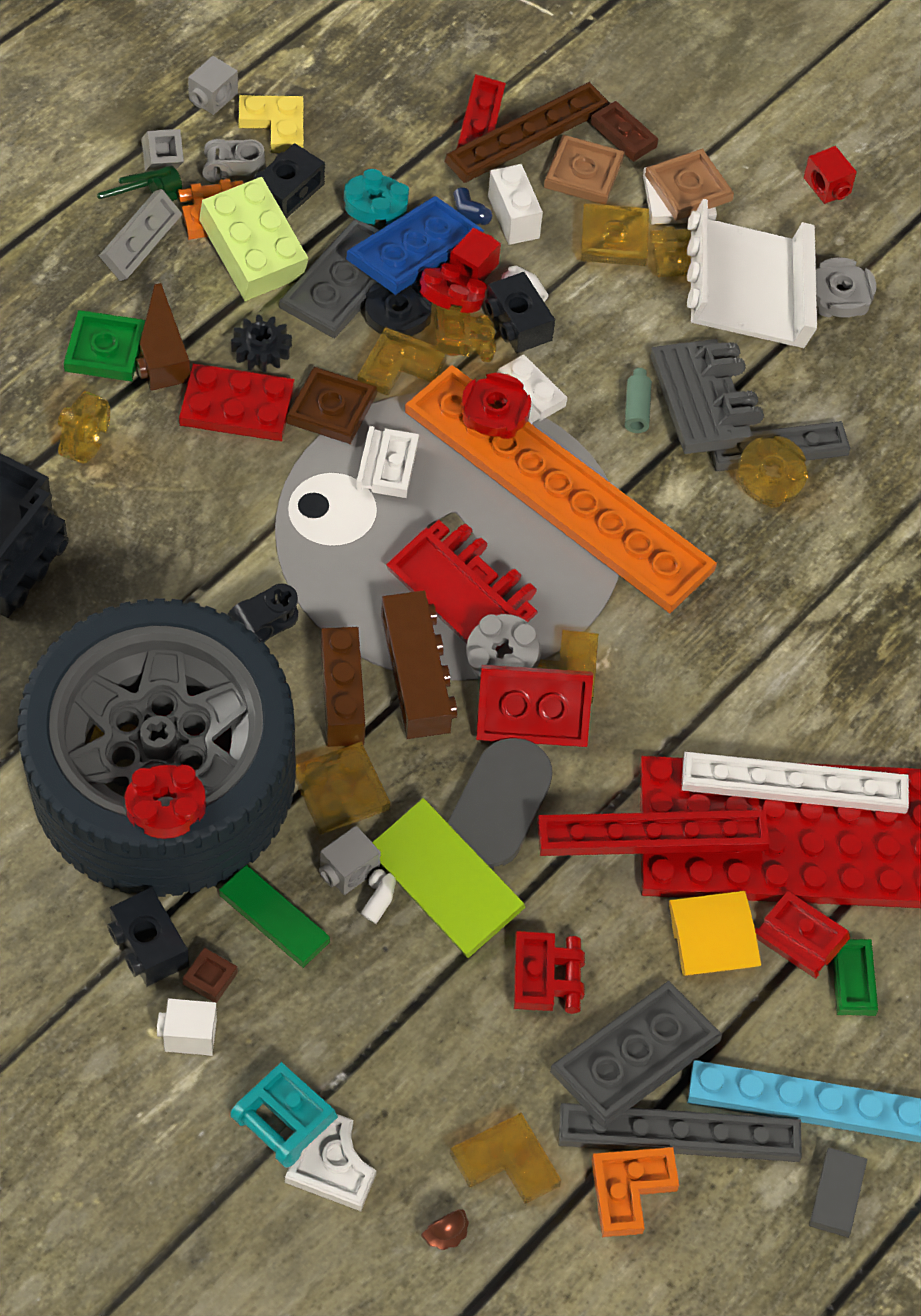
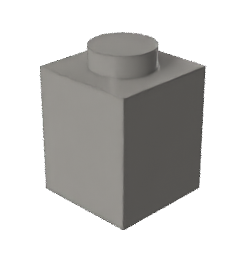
M180 129L147 131L141 138L145 171L158 170L166 166H173L175 169H178L184 162Z

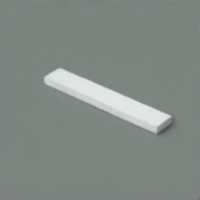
M684 752L681 791L906 814L909 808V775L694 752Z

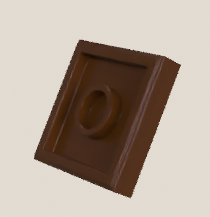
M313 367L286 416L287 424L351 444L377 396V387Z

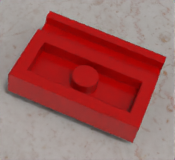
M789 891L786 892L764 918L765 922L760 928L756 927L755 929L758 941L815 979L819 976V971L823 966H827L851 938L849 930Z

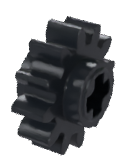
M257 315L255 323H251L250 320L245 318L243 319V329L234 327L231 351L236 353L237 363L247 360L248 370H252L255 365H260L261 371L266 372L268 364H272L275 368H280V358L285 360L290 358L292 335L287 334L286 324L276 327L275 317H271L268 322H264L262 316Z

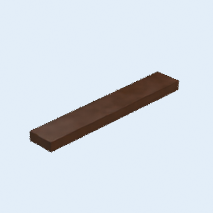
M588 82L447 153L444 162L464 183H467L591 119L594 113L610 103Z

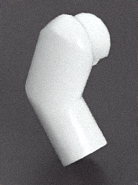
M382 869L375 870L370 876L369 885L376 890L360 913L374 924H377L390 905L396 884L395 877L391 873H385Z

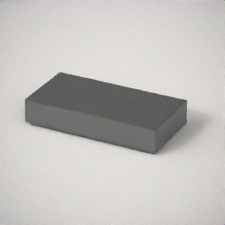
M828 1147L811 1214L810 1227L849 1238L867 1158Z

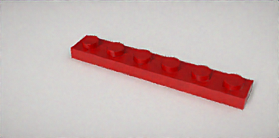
M766 810L538 815L537 821L540 856L768 851L770 846Z

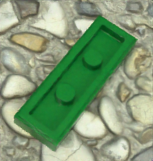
M247 865L219 889V896L302 968L330 943V936Z

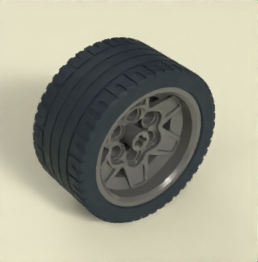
M154 598V601L142 599L137 600V603H130V601L120 603L119 607L114 608L111 606L105 608L102 613L98 614L96 612L88 616L84 622L82 620L72 626V630H66L58 637L59 640L57 642H53L47 648L46 655L43 654L36 663L37 668L32 670L28 678L29 683L25 685L22 693L24 699L20 700V715L17 722L19 731L17 732L18 743L34 809L46 837L51 840V844L56 851L61 852L62 857L69 864L73 863L77 871L82 874H88V878L97 883L101 881L106 887L111 889L116 887L120 889V892L131 894V892L138 894L152 887L157 897H166V894L179 896L183 895V892L189 891L191 894L200 891V888L203 887L211 888L216 886L217 882L221 880L224 882L232 878V874L238 873L249 862L253 863L260 856V852L265 851L269 847L271 839L277 836L280 831V824H284L288 815L287 809H290L293 800L292 794L294 793L296 778L293 699H291L290 687L286 683L283 669L279 668L278 660L274 654H270V649L263 641L260 642L259 637L252 630L248 631L244 624L238 620L233 621L231 616L223 612L220 614L212 607L205 606L204 608L199 603L191 601L189 603H183V600L178 599L165 601V598ZM160 709H169L172 711L167 716H158L155 714ZM127 724L137 726L136 729L130 732L120 730L121 727ZM97 726L104 735L90 742L92 733ZM193 728L204 730L203 733L196 736L187 734V731ZM228 729L232 739L229 754L213 743L217 737ZM123 759L134 761L128 767L116 765L117 762ZM197 763L201 767L195 770L196 777L202 782L206 795L205 814L200 822L198 818L195 823L190 825V831L184 835L168 839L154 838L144 834L143 828L138 827L136 824L134 827L129 822L126 814L125 798L109 789L105 783L114 782L119 786L128 787L132 781V774L140 768H151L159 765L180 766ZM162 797L158 801H161L162 806H169L170 800L173 798Z

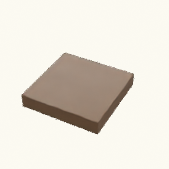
M563 135L546 176L544 188L606 205L623 162L625 151Z
M703 148L646 168V178L676 221L690 216L692 211H697L703 199L708 200V209L733 201L734 192Z

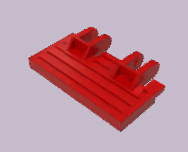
M438 520L429 529L426 527L394 556L386 564L388 570L411 592L425 590L428 604L435 605L436 615L466 644L471 632L480 624L481 619L487 615H514L528 623L538 613L528 602L536 594L537 588L531 583L525 584L506 602L503 597L518 583L521 574L516 569H512L490 587L499 575L479 557L487 549L488 543L484 539L478 538L457 556L454 552L467 541L473 529L467 524H463L442 542L441 540L450 530L444 523ZM504 644L497 646L495 650L498 651Z

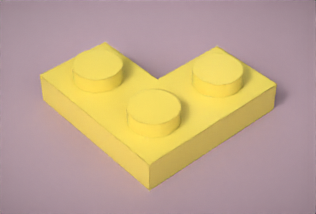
M239 95V128H270L271 153L285 152L294 143L303 148V96Z

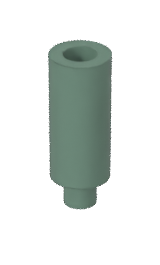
M643 368L634 369L633 376L627 380L625 428L632 433H643L650 426L652 381L647 377V371Z

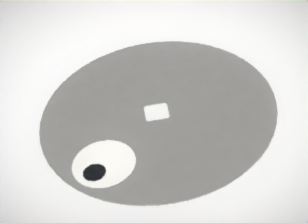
M419 392L395 396L372 403L351 444L319 435L306 448L294 464L285 481L277 507L275 540L282 573L287 584L296 590L298 604L319 629L359 627L361 658L372 664L392 671L381 618L382 596L411 592L388 570L386 564L428 525L451 513H456L465 524L473 529V536L468 538L454 552L457 556L478 538H482L488 543L487 549L479 557L499 575L490 587L512 569H516L521 574L518 583L503 597L506 602L525 584L531 583L537 588L536 594L528 602L538 613L528 624L535 629L541 649L540 662L552 657L583 634L600 615L612 595L619 577L616 572L405 413L406 403ZM547 418L541 421L536 420L532 423L533 426L609 482L604 471L593 456L563 428ZM369 426H374L375 430L384 431L386 428L419 434L418 448L406 498L373 493L372 489L367 488L356 490V481ZM437 616V625L433 626L435 635L441 634L444 655L440 656L441 665H448L450 680L465 681L479 679L470 667L466 653L467 644ZM505 643L497 651L498 658L503 659L505 654H512L513 650L509 648L508 644Z

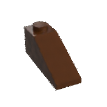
M161 283L154 285L140 341L141 358L136 359L139 376L141 379H147L150 391L187 383L190 377V360Z

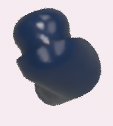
M457 188L453 192L456 210L476 225L484 226L491 222L492 211L481 203L471 201L467 188Z

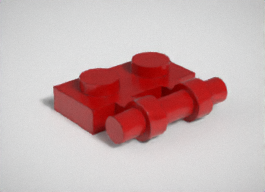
M516 931L514 1009L553 1011L554 997H562L565 999V1012L576 1014L581 1011V1000L585 997V985L581 982V968L585 965V952L581 950L580 937L569 936L566 938V948L555 947V933ZM555 965L565 967V980L554 979Z

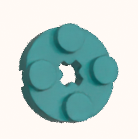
M367 169L363 175L356 176L346 183L343 194L345 210L351 217L363 223L375 225V220L386 219V224H391L406 214L409 188L403 183L383 176L382 172L377 169Z

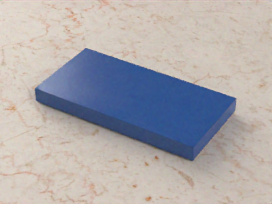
M434 196L347 250L346 260L396 295L418 281L424 269L438 268L449 261L451 251L473 227L483 233L484 230Z

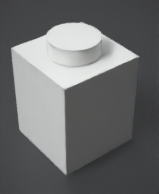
M168 999L166 1013H159L157 1023V1037H163L165 1052L212 1056L217 1023L216 1003Z

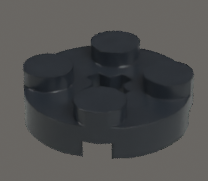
M377 282L370 288L367 294L365 318L368 324L376 332L384 335L387 341L398 342L402 338L417 335L430 325L432 302L422 296L420 293L421 286L418 287V282H414L396 295ZM396 304L398 307L405 306L403 311L392 310V305Z

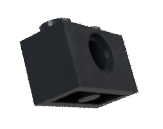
M294 143L285 152H280L266 169L257 172L253 180L259 177L264 179L287 219L325 184V162Z
M525 272L488 284L487 299L484 301L486 312L491 319L494 318L496 320L503 340L506 343L510 342L516 354L553 341L555 318Z
M152 887L110 907L111 923L107 924L108 931L117 946L123 944L128 953L125 955V960L133 976L140 975L147 987L189 967L188 949ZM143 935H151L155 937L152 941L149 942H140L137 940L139 937Z

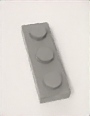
M163 189L154 191L101 252L99 257L119 281L128 279L181 217V211Z

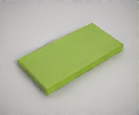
M424 798L372 842L381 852L380 865L387 873H391L395 877L396 882L467 958H470L526 908L519 897Z

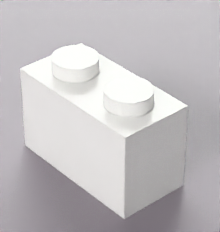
M522 164L490 170L488 198L508 245L539 239L543 211Z

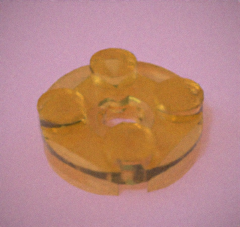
M84 391L71 408L65 407L61 411L58 419V425L62 428L58 448L60 456L79 463H87L96 455L102 445L96 442L100 431L107 433L110 423V405L107 400L102 399L103 397Z
M774 436V438L762 439L763 437L752 441L744 449L738 462L736 479L746 494L752 499L769 507L776 508L796 498L803 489L808 478V471L805 465L806 458L803 451L787 438ZM774 464L778 465L777 473L780 477L768 476L764 465L769 467Z

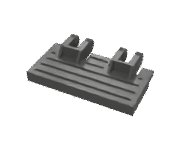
M717 339L651 348L650 357L684 454L736 448L739 442L752 441L753 435L749 426L761 423L764 418L763 410L761 407L756 406L759 401L755 391L736 392L731 377L743 374L746 369L744 360L738 357L740 349L737 343H718Z

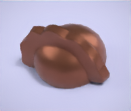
M457 1209L428 1225L427 1229L421 1234L422 1238L430 1247H436L439 1250L457 1247L461 1240L467 1237L469 1222L464 1209Z

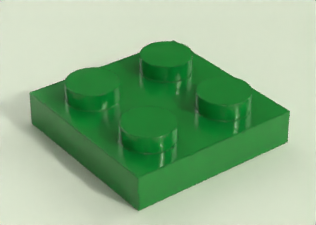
M78 310L64 360V372L132 382L136 369V359L139 358L140 341L146 320Z

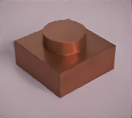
M204 948L184 975L183 985L210 1001L217 1003L238 974V966Z

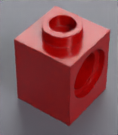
M835 145L808 157L804 179L820 200L826 204L836 199L841 200L851 194L857 171Z

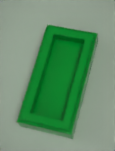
M849 939L832 959L837 1015L876 1016L878 1002L872 939Z

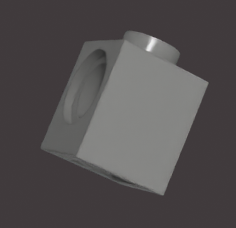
M212 56L188 77L189 100L195 106L203 108L214 115L238 94V71Z
M356 825L320 851V875L330 887L336 886L345 895L368 879L375 870L380 869L381 852Z

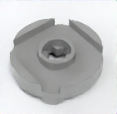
M831 258L820 263L819 268L816 270V304L818 313L824 317L865 315L869 311L876 292V280L872 272L867 268L864 271L857 267V261L849 258ZM837 284H843L844 288L850 290H839L837 289Z
M490 614L482 618L480 624L471 632L466 647L470 667L479 679L481 665L537 668L541 657V649L535 629L524 619L508 614L497 616ZM506 643L513 652L512 654H505L503 659H500L495 648Z

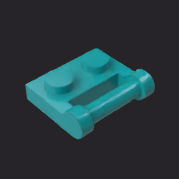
M282 1062L237 1102L230 1114L231 1118L240 1126L246 1125L276 1153L275 1158L284 1167H290L295 1164L300 1158L302 1151L338 1118L336 1111ZM264 1104L294 1134L285 1140L256 1113L257 1109Z

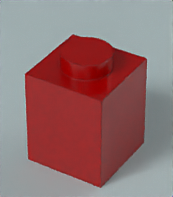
M473 227L451 251L450 264L458 266L461 269V274L483 282L499 265L501 243L491 235L485 234Z

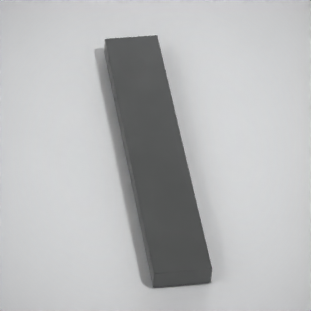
M561 1103L559 1146L626 1151L673 1147L674 1154L800 1162L802 1157L801 1119L630 1108L603 1128L581 1104Z

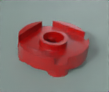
M444 263L441 268L424 269L418 283V287L421 286L420 293L427 300L448 310L451 304L462 306L461 313L479 311L487 289V285L484 282L461 274V269L450 263Z
M489 373L486 374V378L480 379L477 382L475 378L467 384L462 394L461 411L464 416V425L487 436L511 439L517 434L518 430L525 426L529 419L531 411L530 394L528 395L523 389L524 385L520 380L508 374ZM495 400L500 401L503 408L495 409L488 404H494Z
M159 765L151 768H140L132 774V781L125 792L126 814L129 822L134 827L136 824L144 829V834L161 839L179 837L190 831V825L195 823L198 818L199 822L203 818L206 810L205 789L202 782L196 777V772L192 767L188 765ZM162 797L173 798L170 800L169 806H162L161 801H158V799Z

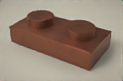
M617 101L592 115L591 124L619 150L625 151L624 154L633 162L657 148L658 138Z

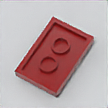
M193 363L179 416V425L282 442L287 422L286 416L290 409L295 388V379Z
M481 665L476 740L500 741L518 738L534 744L588 747L593 672Z

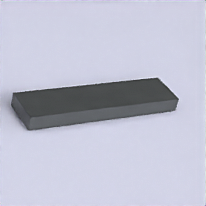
M838 421L751 432L753 435L752 441L739 442L736 448L710 451L715 471L848 456L851 448L843 423Z

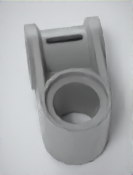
M213 139L205 144L204 154L207 157V163L203 166L202 174L207 181L219 184V180L230 179V182L243 180L244 183L253 180L257 172L266 169L264 146L257 140ZM216 149H219V156L216 155ZM217 167H220V174H217Z

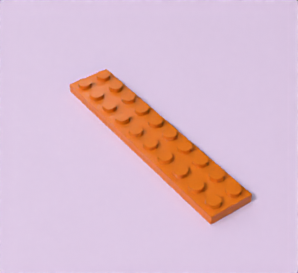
M453 365L448 367L406 403L405 413L668 613L676 609L715 571L717 562L528 421L511 439L487 436L467 428L463 422L464 416L461 411L463 391L472 379ZM495 400L494 404H488L495 409L503 408L500 401Z

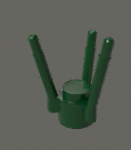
M166 166L158 170L120 177L118 179L120 184H129L97 194V198L104 199L149 186L152 194L154 191L163 189L173 202L178 199L175 192H178V189H182V181L175 167Z

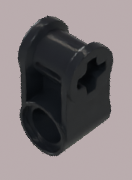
M276 584L250 599L239 602L229 611L228 615L232 617L233 621L238 620L244 624L248 631L252 630L259 637L260 642H266L269 638L296 624L299 615L297 609L298 595L292 586Z

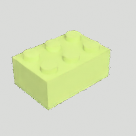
M262 177L202 200L199 221L244 301L297 281L305 273L308 256Z

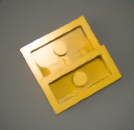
M745 891L669 900L674 939L678 941L682 976L761 966L754 923Z

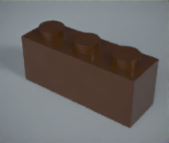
M359 627L322 628L321 658L327 747L364 745L365 710Z

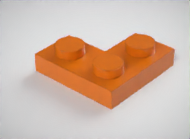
M674 1148L593 1153L591 1160L602 1237L643 1234L645 1227L640 1195L678 1191L679 1181Z

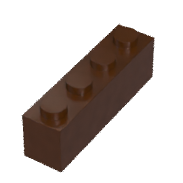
M425 590L382 596L381 618L406 738L413 739L451 733L452 719L457 718V705L454 696L448 697L446 688L450 687V673L448 665H441L440 656L444 655L441 634L435 635L433 626L437 625L435 605L428 604Z

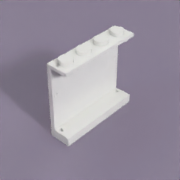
M703 199L697 211L691 212L687 226L688 230L691 231V239L687 249L688 256H691V264L687 273V281L691 282V290L687 298V307L691 308V323L805 348L817 329L815 225L802 222L791 239L708 219L710 213L708 200Z

